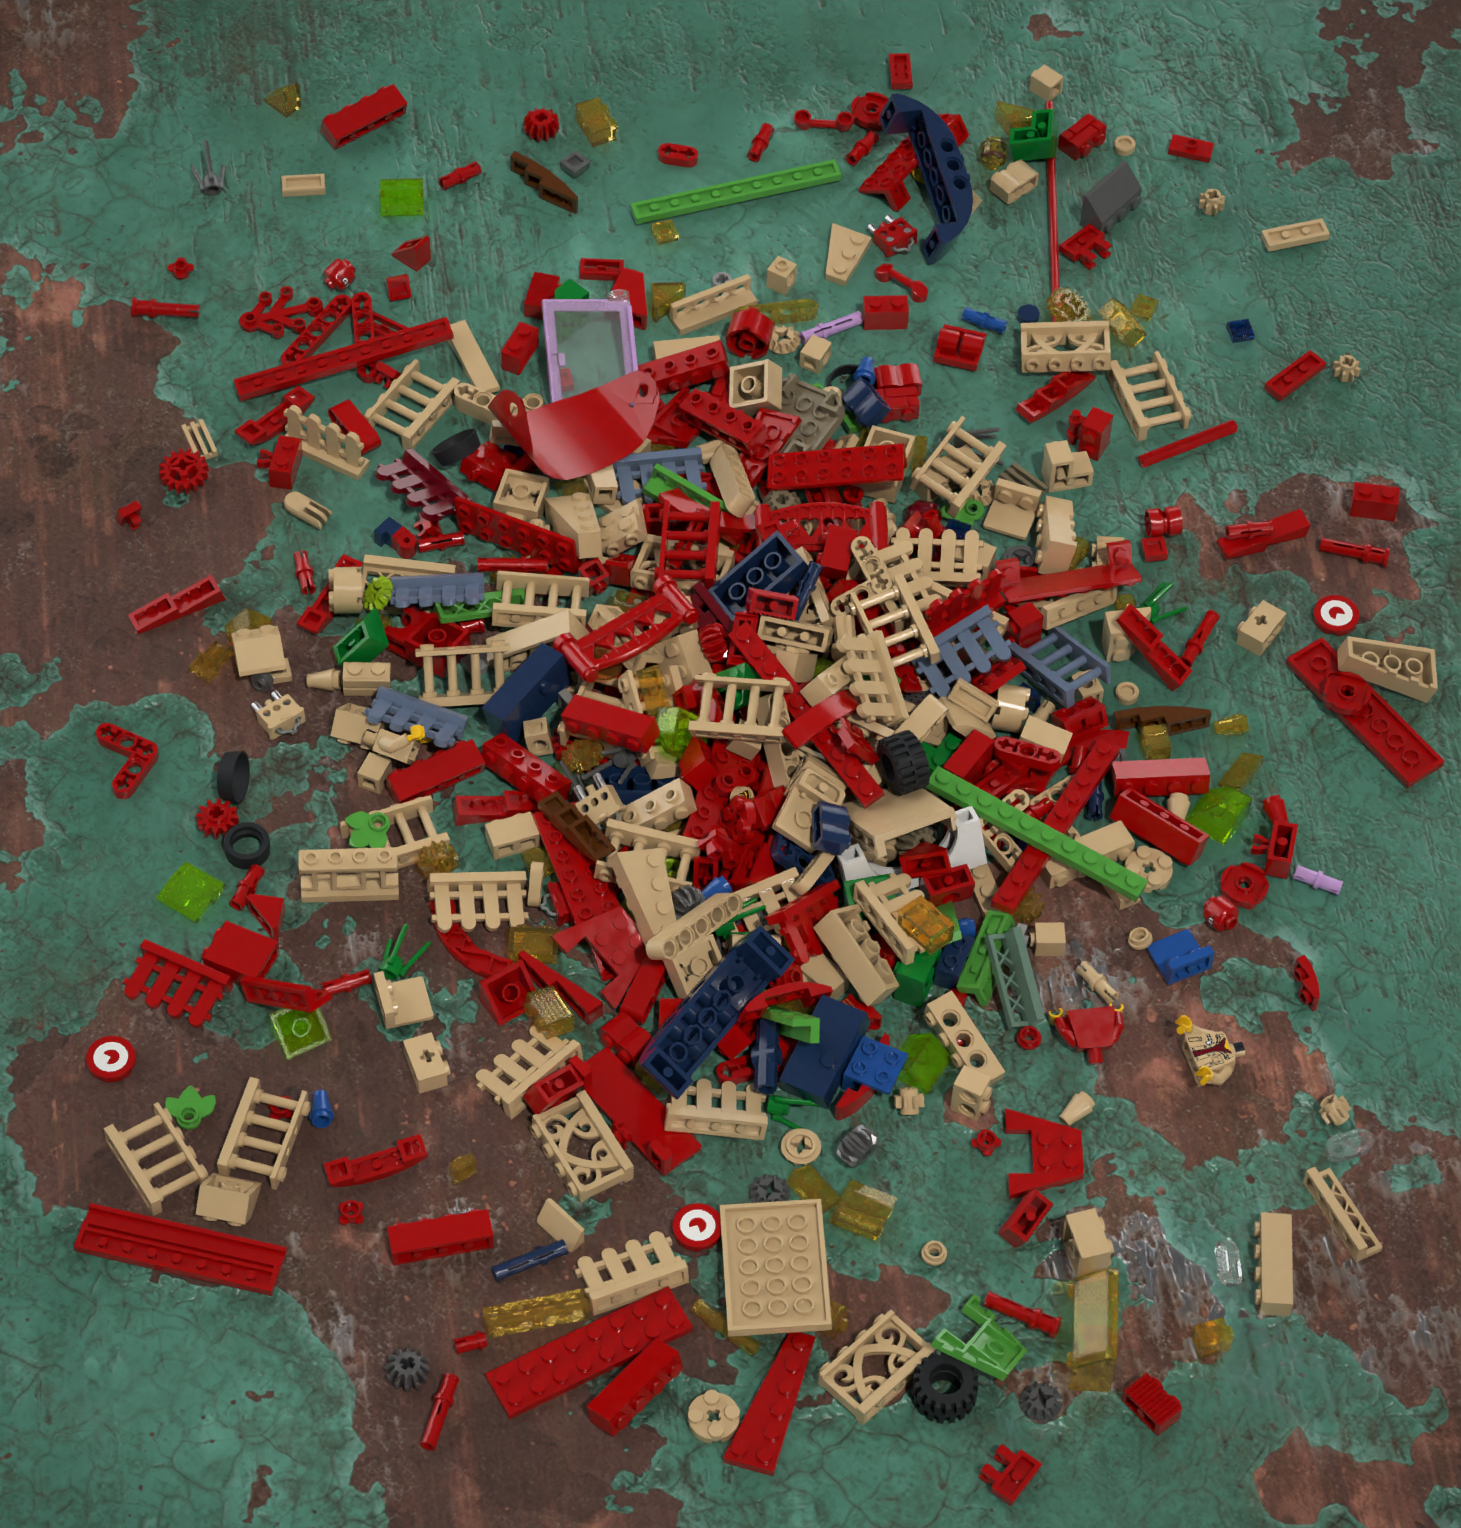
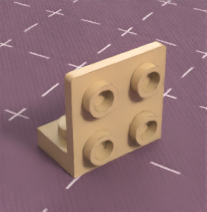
M998 478L994 500L983 523V528L1026 540L1037 515L1042 491Z
M383 971L374 973L375 992L386 1029L434 1018L422 976L391 983L390 979H385Z

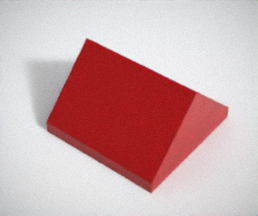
M522 959L479 982V1000L498 1026L541 1004Z

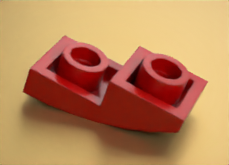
M1304 954L1296 958L1293 973L1296 980L1301 983L1299 990L1301 1001L1308 1005L1313 1012L1317 1009L1320 990L1314 969Z

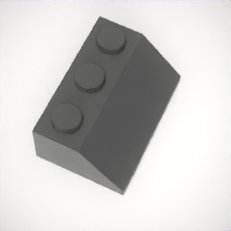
M1123 160L1084 195L1080 226L1085 227L1090 223L1102 233H1109L1118 221L1124 220L1128 212L1139 206L1141 203L1142 187L1126 161Z

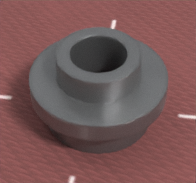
M269 672L251 675V682L256 690L266 693L272 688L274 680Z

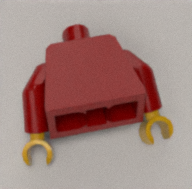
M1110 1003L1108 1007L1068 1010L1064 1017L1062 1008H1058V1015H1053L1051 1011H1048V1020L1051 1025L1055 1026L1059 1035L1068 1046L1074 1048L1076 1053L1087 1052L1089 1065L1103 1064L1102 1050L1110 1049L1113 1044L1118 1042L1124 1029L1122 1014L1124 1005L1120 1004L1119 1009H1115L1112 1003Z

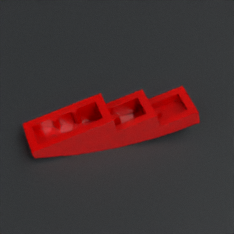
M1089 371L1059 373L1051 378L1048 385L1035 390L1032 398L1018 403L1015 411L1030 423H1033L1075 397L1091 384L1096 376Z

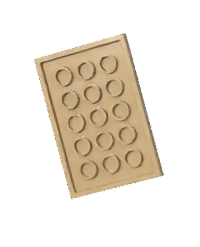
M821 1199L720 1205L728 1337L832 1330Z

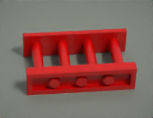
M665 500L664 509H660L659 521L663 523L659 567H655L654 580L656 581L664 575H669L673 579L701 580V582H705V588L708 590L716 583L721 524L720 501H711L710 510H706L705 513L671 512L670 501ZM670 521H695L709 524V529H705L704 532L669 531ZM668 540L704 541V543H707V549H703V551L668 550ZM667 559L702 560L703 563H706V567L701 568V570L666 569Z

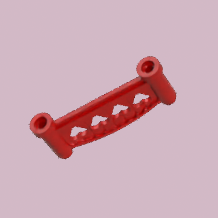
M881 501L872 502L870 508L844 503L813 502L771 510L768 504H759L754 511L756 548L762 544L756 532L757 525L775 519L785 522L796 520L799 529L795 530V535L787 537V541L795 550L803 547L807 552H823L825 547L821 545L824 531H829L823 524V521L826 519L831 521L839 519L842 521L841 527L850 528L846 523L848 519L855 521L863 519L865 524L857 537L865 536L869 538L874 548H877L878 551L889 547L887 510L884 502ZM802 520L809 522L817 520L819 522L812 536H809L801 526L800 522ZM863 544L859 545L860 549L865 548Z
M669 575L659 577L653 584L655 596L579 640H576L570 633L559 635L553 642V649L564 655L567 662L584 681L592 683L598 678V671L641 654L665 638L682 622L694 624L698 620L699 615L696 608L680 592L675 580ZM656 612L672 615L659 624L654 623ZM635 624L651 626V629L643 631L641 635H634ZM616 635L632 638L629 642H624L620 647L614 646ZM596 647L611 650L610 653L603 654L599 659L594 658Z

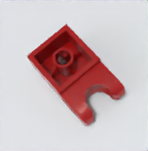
M409 605L401 611L402 623L405 627L387 626L384 628L389 642V646L386 649L424 668L423 656L416 657L415 649H420V645L434 644V648L471 646L469 630L454 622L441 624L436 613L431 612L429 614L413 605ZM456 654V665L467 654ZM432 656L433 673L444 678L448 674L447 656Z

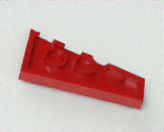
M762 407L759 408L755 419H759L765 424L768 439L752 457L742 451L739 455L752 490L768 469L769 454H777L781 451L802 422L800 417Z

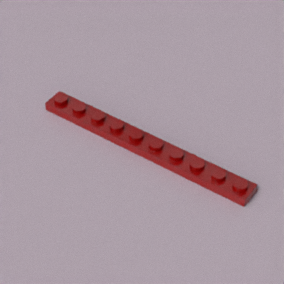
M445 317L233 380L239 399L243 401L454 339V335L448 318Z
M747 621L728 634L731 642L761 679L773 680V678L780 677L790 681L793 693H783V697L786 701L788 713L794 720L812 708L799 692L802 689ZM830 727L817 734L811 741L865 809L885 796L884 791L852 752L849 754L840 744L842 739L834 734Z
M1098 739L1043 823L1066 835L1110 769L1112 762L1119 755L1120 747ZM1028 844L992 898L991 907L1013 916L1052 856Z

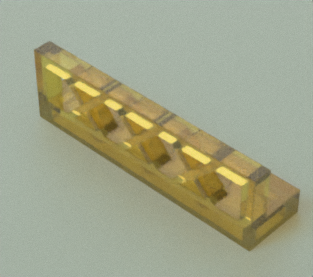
M582 1288L482 1308V1313L489 1339L590 1319V1306ZM578 1297H579V1299H577V1300L568 1301V1299H573V1298H578ZM497 1313H500V1314H501V1315H496V1316H491V1317H489V1315H492V1314H497Z

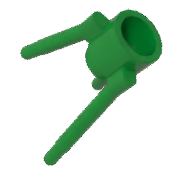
M1166 581L1162 582L1137 607H1151L1150 622L1153 625L1159 620L1187 610V607L1184 606L1158 615L1160 608L1156 601L1173 586L1172 582L1168 585Z
M754 897L745 901L742 909L755 903L757 898ZM762 905L737 914L715 930L717 937L724 936V939L727 940L729 934H749L750 932H731V930H735L733 922L766 909V906Z
M408 924L403 925L391 955L390 951L393 940L391 938L388 939L383 961L379 967L380 972L383 971L387 979L397 980L398 976L404 978L407 970L431 945V942L427 941L403 967V960L397 956V953L404 939Z
M771 1094L767 1113L773 1115V1121L781 1122L792 1129H798L802 1127L782 1117L789 1114L791 1104L821 1106L813 1103L811 1100L786 1098Z

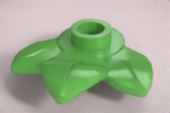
M971 498L955 518L947 514L951 506L947 503L940 510L943 518L954 521L953 525L956 526L960 523L961 527L968 526L969 530L972 529L974 522L983 517L985 512L984 505L978 500H971ZM977 508V510L974 512H971L969 509Z
M360 811L349 815L345 819L346 824L354 829L349 840L351 847L365 848L368 845L370 848L385 847L387 843L386 833L390 828V820L385 814L376 812L370 815ZM380 823L382 827H375L374 824Z
M191 1085L182 1092L179 1099L167 1097L165 1101V1108L168 1109L172 1117L176 1118L177 1124L186 1130L198 1127L202 1118L211 1115L216 1106L214 1095L201 1098ZM188 1117L193 1118L192 1120H185Z

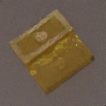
M851 1179L832 1215L830 1223L877 1241L886 1227L887 1219L894 1210L898 1198Z

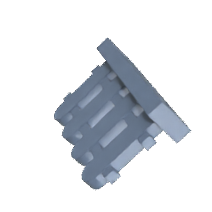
M701 447L629 454L613 463L616 481H618L620 491H617L616 497L622 500L623 505L634 501L636 497L643 496L648 504L657 502L642 493L657 463L677 475L685 474L687 481L703 490H707L706 482H701L700 472H703ZM641 478L642 489H634L633 479Z
M484 572L391 577L393 591H391L390 601L391 605L395 604L397 608H405L409 604L419 603L421 607L432 606L435 602H442V605L451 606L455 605L457 601H465L466 604L474 605L478 604L480 600H484Z
M985 605L934 637L940 650L939 662L931 664L928 657L924 658L923 656L911 661L914 667L919 664L920 667L916 670L920 675L924 673L933 686L929 689L932 695L937 693L939 697H948L951 692L949 684L956 680L958 681L959 678L971 683L969 672L975 668L982 674L990 672L991 663L989 660L996 655L1001 661H1008L1011 658L1009 647L1012 646V643L1009 639L1004 641L996 628L1000 624L997 620L992 622L991 619L994 615L988 605ZM977 627L980 628V630H978L977 632L973 634L971 633V631L976 629ZM983 635L992 647V650L984 654L976 641ZM959 639L960 642L952 647L951 644ZM963 648L973 661L967 666H964L956 653ZM943 660L952 672V675L944 679L936 666Z
M384 686L378 688L376 698L373 699L371 704L372 709L366 708L364 712L370 723L379 724L381 721L389 723V728L396 732H401L404 729L410 731V727L414 725L424 726L425 737L423 739L426 737L434 739L433 743L442 748L448 745L453 746L456 739L461 741L469 716Z

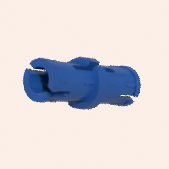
M966 307L962 314L963 321L978 325L981 329H990L1000 334H1004L1008 323L1006 320L991 316L988 312L982 313Z

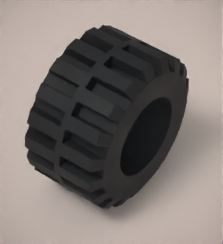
M905 730L878 741L877 755L880 758L878 760L879 767L885 782L894 794L902 796L928 786L930 779L928 759L923 746L913 732Z
M936 1352L931 1353L930 1359L927 1357L923 1358L921 1365L918 1364L916 1367L912 1386L913 1403L915 1407H919V1413L922 1416L927 1414V1419L933 1421L934 1418L938 1419V1423L944 1424V1420H948L949 1424L955 1423V1418L962 1420L965 1418V1413L969 1415L973 1406H975L979 1386L978 1373L974 1372L975 1367L941 1352V1355H937ZM944 1380L952 1382L959 1390L952 1394H942L937 1392L931 1385L937 1381Z

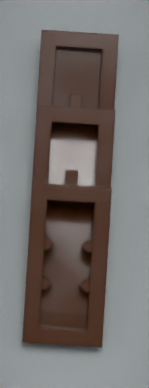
M516 151L510 156L511 171L525 178V185L538 190L540 199L577 214L578 196L561 179L536 161Z
M1186 706L1137 707L1114 711L1111 726L1113 730L1123 731L1137 728L1139 735L1162 730L1164 736L1168 737L1209 727L1212 713L1209 709Z
M558 791L538 802L537 808L567 840L595 863L616 850L587 814L583 816L573 803L568 804Z

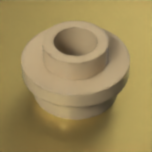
M1143 927L1133 929L1128 938L1130 947L1136 950L1149 947L1153 941L1152 934Z
M930 1241L923 1246L921 1256L925 1263L938 1266L946 1260L947 1250L941 1242ZM930 1253H937L938 1256H931Z

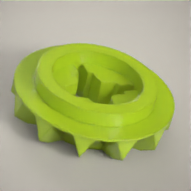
M384 576L374 577L372 583H368L367 590L363 591L365 596L362 598L365 608L370 611L375 608L379 611L387 605L392 596L391 591H393L390 579Z

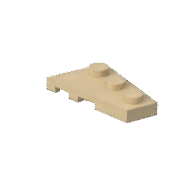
M832 223L825 280L845 287L871 245L872 237Z

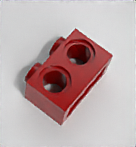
M1092 696L1075 702V705L1068 709L1064 707L1051 713L1054 726L1073 733L1070 742L1109 726L1105 705Z

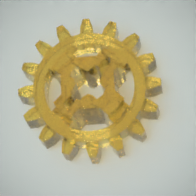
M1069 287L1055 289L1047 299L1049 303L1047 309L1052 311L1050 316L1056 318L1055 322L1089 321L1092 318L1089 315L1092 310L1086 307L1089 303L1082 300L1083 295L1078 296L1076 290L1070 292Z

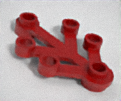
M284 286L280 289V297L271 310L261 314L266 306L272 304V294L268 291H263L259 294V302L252 312H246L240 316L239 324L246 332L252 333L259 329L271 334L275 338L284 336V326L293 329L296 333H302L306 329L305 320L302 318H295L293 320L288 317L305 312L311 317H317L323 310V303L319 298L311 297L305 304L284 308L287 302L294 297L293 289L289 286ZM268 321H273V322H276V323H274L273 325H270V324H268V323H266V322H268Z

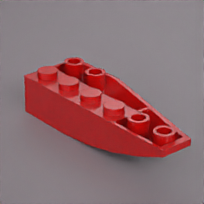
M839 580L826 594L830 605L836 597L867 580ZM860 592L857 595L858 600L861 601L868 598V593ZM840 604L838 607L842 613L845 611V606ZM879 604L864 609L868 621L885 615ZM855 615L856 636L865 634ZM890 623L873 629V631H882L884 638L895 634ZM902 641L887 647L891 659L907 653ZM911 661L894 668L896 675L901 679L899 686L905 693H920L923 690Z

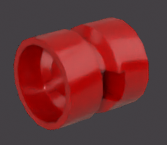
M1179 506L1165 507L1163 511L1160 508L1145 510L1144 521L1148 538L1162 537L1164 533L1167 536L1182 534L1183 523Z

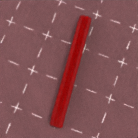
M1234 420L1227 421L1139 455L1138 463L1142 468L1235 433L1238 426Z

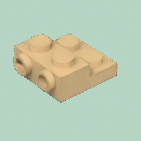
M637 499L599 518L602 552L609 558L648 538L642 503Z

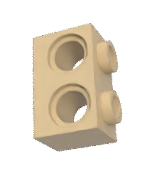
M964 1065L953 1084L950 1110L977 1122L981 1114L985 1115L991 1104L989 1100L993 1088L990 1087L991 1077Z

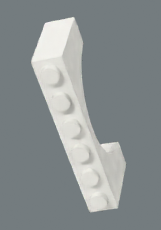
M972 806L955 811L957 816L955 821L956 830L953 831L948 828L944 839L939 844V846L947 848L951 868L967 864L968 868L972 869L987 864L981 823ZM858 843L851 845L842 855L836 854L843 892V881L895 873L896 875L903 873L901 867H884L872 863L865 857ZM921 877L911 878V885L907 889L918 887Z

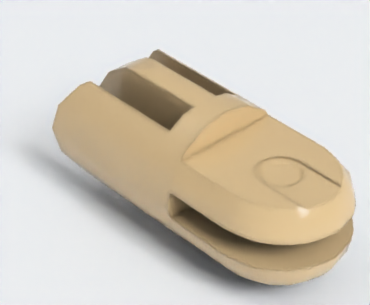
M290 492L285 496L284 505L286 510L319 530L323 528L322 525L326 524L328 518L333 514L330 509L300 492Z

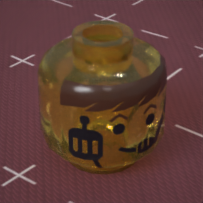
M996 136L986 138L980 145V163L990 170L1002 167L1007 161V144Z

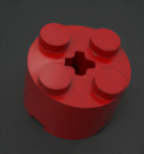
M748 307L746 310L736 312L730 321L726 335V346L738 357L744 358L747 355L752 356L751 359L762 358L769 349L775 323L754 307Z

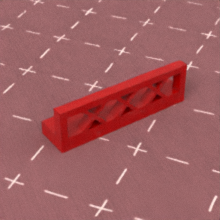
M245 976L239 980L246 1001L251 1003L312 1013L332 999L331 992L312 989L311 986L252 976Z

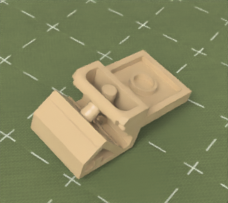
M806 754L801 759L783 794L787 798L771 828L809 853H813L816 849H814L812 841V810L819 801L841 806L846 796L844 791L847 788L846 784L834 769L811 754Z

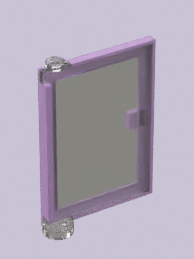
M622 289L610 291L607 293V299L542 300L551 403L579 395L628 373L638 371L632 306H630L628 291ZM632 402L629 406L634 407L635 404Z

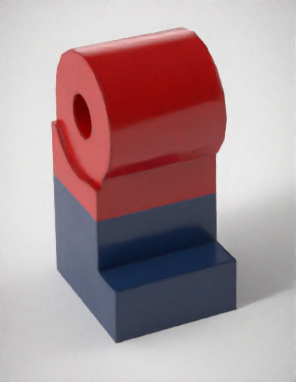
M388 517L374 530V543L382 547L384 544H387L396 550L398 556L403 559H410L416 555V536L391 517Z

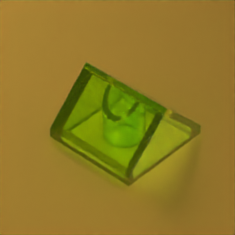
M320 1007L312 1013L282 1008L269 1014L271 1034L287 1060L332 1040Z
M933 1033L909 1034L899 1048L900 1051L908 1054V1058L897 1080L910 1087H917L919 1092L928 1095L950 1063L951 1055L940 1044Z

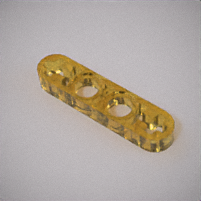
M800 299L741 306L734 311L735 314L736 312L746 310L748 307H754L760 313L768 312L771 314L768 318L775 325L814 320L818 315V304L812 299ZM785 309L790 310L792 314L784 315L781 311Z

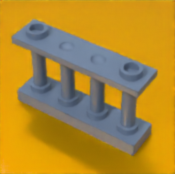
M1060 626L1049 629L1048 636L1026 649L1020 647L1015 642L1009 647L1011 656L1021 660L1026 667L1021 673L1067 709L1075 705V690L1098 677L1107 685L1111 683V667L1108 662L1099 658L1066 633ZM1051 644H1055L1060 648L1041 660L1033 657L1034 654ZM1066 655L1074 659L1056 671H1051L1048 668L1049 665ZM1081 666L1090 670L1070 683L1062 679Z

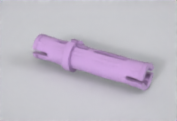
M856 311L825 324H816V327L799 333L800 341L805 346L812 334L827 339L830 335L862 325L864 323L863 316L860 311Z

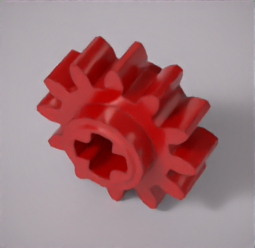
M220 798L216 800V804L207 800L208 807L199 806L200 813L196 814L198 830H204L205 837H208L211 833L214 834L215 840L218 839L219 834L225 837L230 828L239 824L237 808L231 807L229 800L224 804H221Z

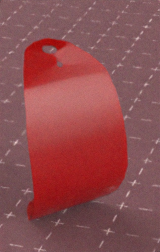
M634 371L579 395L568 397L527 412L525 411L522 398L514 391L506 389L493 398L488 405V409L544 474L554 479L570 480L601 470L628 456L642 445L654 423L660 403V393L656 381L648 372ZM646 383L648 385V393L645 397H641L639 393L640 386ZM512 402L518 408L516 415H512L510 411V404ZM633 402L635 404L634 407H630V403Z

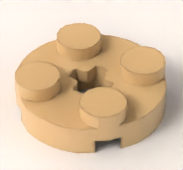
M1140 846L1136 851L1132 852V855L1127 857L1125 868L1147 879L1148 883L1143 892L1152 893V890L1159 888L1162 890L1168 886L1172 878L1173 862L1171 857L1157 849ZM1145 867H1150L1155 872L1145 873Z
M708 1390L705 1394L698 1396L689 1407L688 1423L690 1431L702 1442L712 1443V1441L720 1440L725 1442L732 1438L739 1428V1407L732 1398L723 1393H718L716 1390ZM709 1414H718L720 1420L708 1421Z

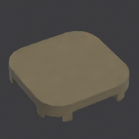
M789 373V377L782 378V407L778 412L798 416L802 422L779 453L821 450L845 417V408L836 391L831 389L828 392L799 380L796 374Z

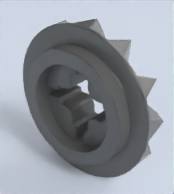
M1015 545L1008 548L1003 555V560L1017 557L1019 561L1025 560V564L1019 563L1020 566L1038 568V563H1035L1037 552L1031 547Z
M765 1173L760 1178L756 1177L753 1184H751L750 1198L753 1203L788 1201L790 1198V1187H788L786 1180L779 1178L777 1174L772 1176ZM772 1185L774 1192L766 1198V1190Z
M1036 1381L1033 1385H1027L1022 1393L1021 1406L1023 1411L1032 1419L1047 1421L1056 1417L1061 1411L1062 1395L1058 1392L1057 1387L1049 1385L1048 1382L1038 1383ZM1039 1393L1044 1399H1047L1045 1408L1040 1401H1036L1038 1400Z

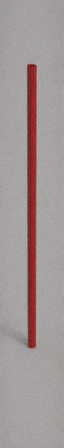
M1051 100L1046 101L1045 109H1054V102ZM1054 157L1047 158L1052 322H1061L1056 158Z

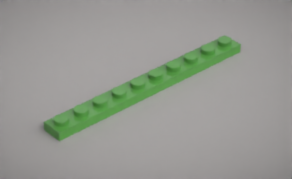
M833 159L630 203V210L636 224L840 181L842 174L836 160Z
M937 766L930 776L929 784L925 788L962 808L972 806L980 818L1134 902L1138 900L1147 886L1148 880L947 770Z

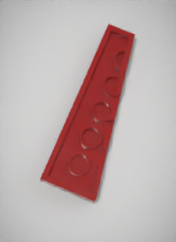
M801 1332L788 1334L724 1455L723 1463L774 1476L816 1336Z

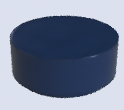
M1023 305L1018 310V321L1020 323H1038L1040 311L1034 305Z

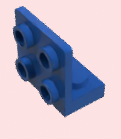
M1189 929L1153 942L1146 948L1168 985L1211 969L1215 953L1210 945L1200 948Z
M863 1036L843 1074L842 1090L846 1091L847 1088L853 1090L855 1085L859 1086L862 1084L889 1095L908 1058V1054Z

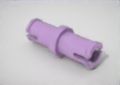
M1299 864L1293 876L1294 880L1313 886V889L1317 890V888H1320L1337 896L1343 884L1342 880L1324 875L1323 871L1319 870V872H1316Z

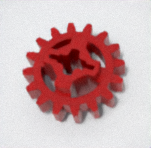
M179 448V453L177 454L171 451V457L164 456L165 463H160L159 475L163 486H167L168 491H172L175 488L177 494H180L181 490H185V493L189 494V489H193L196 492L198 491L197 485L204 486L203 479H208L207 472H209L205 457H200L199 451L192 454L191 448L187 452H183L182 448Z

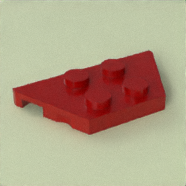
M688 387L682 388L655 416L654 423L647 436V439L651 440V444L687 448L702 432L701 429L684 421L679 410V405L690 394Z

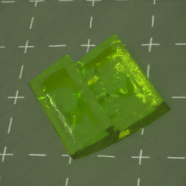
M423 178L380 179L381 216L424 215Z
M186 861L167 881L156 899L198 924L208 906L215 904L226 884Z

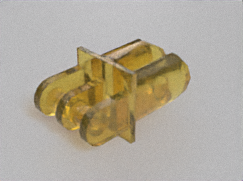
M215 640L203 653L198 652L199 656L190 664L188 670L191 673L196 672L198 677H204L206 682H210L215 676L219 677V670L233 656L234 651Z

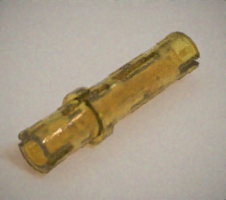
M701 1298L695 1302L691 1312L704 1320L710 1329L719 1331L751 1357L759 1351L762 1344L750 1335L728 1337L727 1318L722 1311H716Z

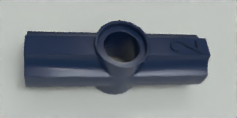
M764 1018L760 1019L757 1023L756 1047H753L751 1050V1059L755 1068L754 1090L765 1095L774 1094V1091L777 1090L778 1066L782 1064L783 1057L779 1046V1023Z

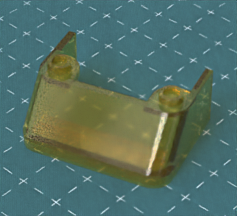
M1107 1267L1075 1277L1073 1283H1068V1298L1074 1304L1072 1352H1067L1066 1368H1071L1068 1390L1110 1393L1118 1353V1268Z

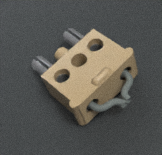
M274 690L271 693V696L275 699L274 702L271 699L266 700L264 703L265 707H262L258 701L252 703L251 706L256 711L258 723L269 734L270 740H274L286 733H291L292 735L297 733L296 728L306 721L304 708L300 707L289 694L282 696L277 690Z
M596 773L593 775V779L599 789L596 791L593 784L587 786L586 790L589 796H586L581 785H577L573 788L579 799V802L575 805L583 816L587 814L600 830H605L606 826L601 827V825L607 822L608 818L616 817L614 820L618 821L619 814L624 812L627 806L623 805L613 785H606L601 774Z

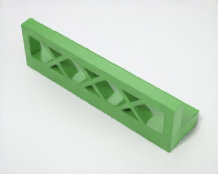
M658 463L654 466L652 476L642 491L645 495L661 503L658 500L659 493L679 488L689 498L709 508L711 501H720L721 510L730 513L722 500Z
M523 588L512 589L510 604H525L526 594ZM503 590L484 593V600H480L478 604L474 605L466 604L465 601H457L455 605L451 606L442 605V602L433 603L432 612L437 614L441 624L492 617L493 602L501 603Z
M988 910L956 986L959 992L975 994L980 1006L987 1007L996 986L984 937L991 934H1003L1008 929L1017 927L1012 915L1003 911ZM994 941L995 948L1003 954V942ZM1002 962V964H1001V966H1000V967H1001V970H1002L1003 967H1004V963H1003V962Z
M776 1005L768 1007L761 1017L778 1022L780 1035L807 1043H819L820 1018Z

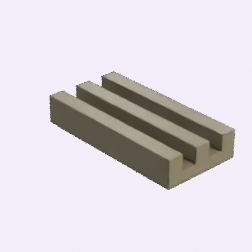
M1015 462L1011 468L1008 467L1005 473L1002 472L1000 474L1001 479L1017 483L1010 478L1011 476L1021 485L1041 490V497L1048 492L1049 487Z

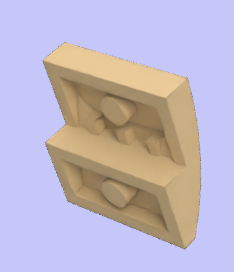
M940 697L938 699L949 708L946 716L952 728L966 738L974 729L991 739L996 737L989 721L985 723L948 700L947 697Z

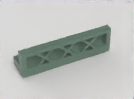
M1012 927L1003 934L985 936L1008 1029L1036 1026L1045 1020V1015L1021 927ZM994 941L1003 942V954L995 948ZM1002 962L1010 969L1009 977L1001 970ZM1008 985L1016 992L1017 997L1015 1000L1007 993ZM1014 1009L1022 1014L1023 1021L1015 1022L1013 1016Z

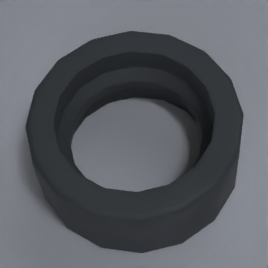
M242 822L230 828L224 837V850L228 862L240 869H250L252 864L261 866L270 855V839L267 831L259 824L252 822ZM251 837L261 842V848L251 854H241L233 849V844L242 838Z

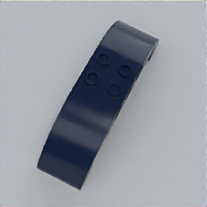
M894 93L883 108L879 119L885 135L909 134L938 224H935L922 245L927 264L933 265L949 252L968 223L973 206L970 175L966 171L964 157L959 150L955 137L941 117L918 100Z
M761 925L756 927L735 945L690 992L648 1043L640 1056L639 1064L676 1100L679 1099L693 1082L690 1076L737 1022L738 1017L747 1004L759 995L768 983L781 977L794 962L795 958Z

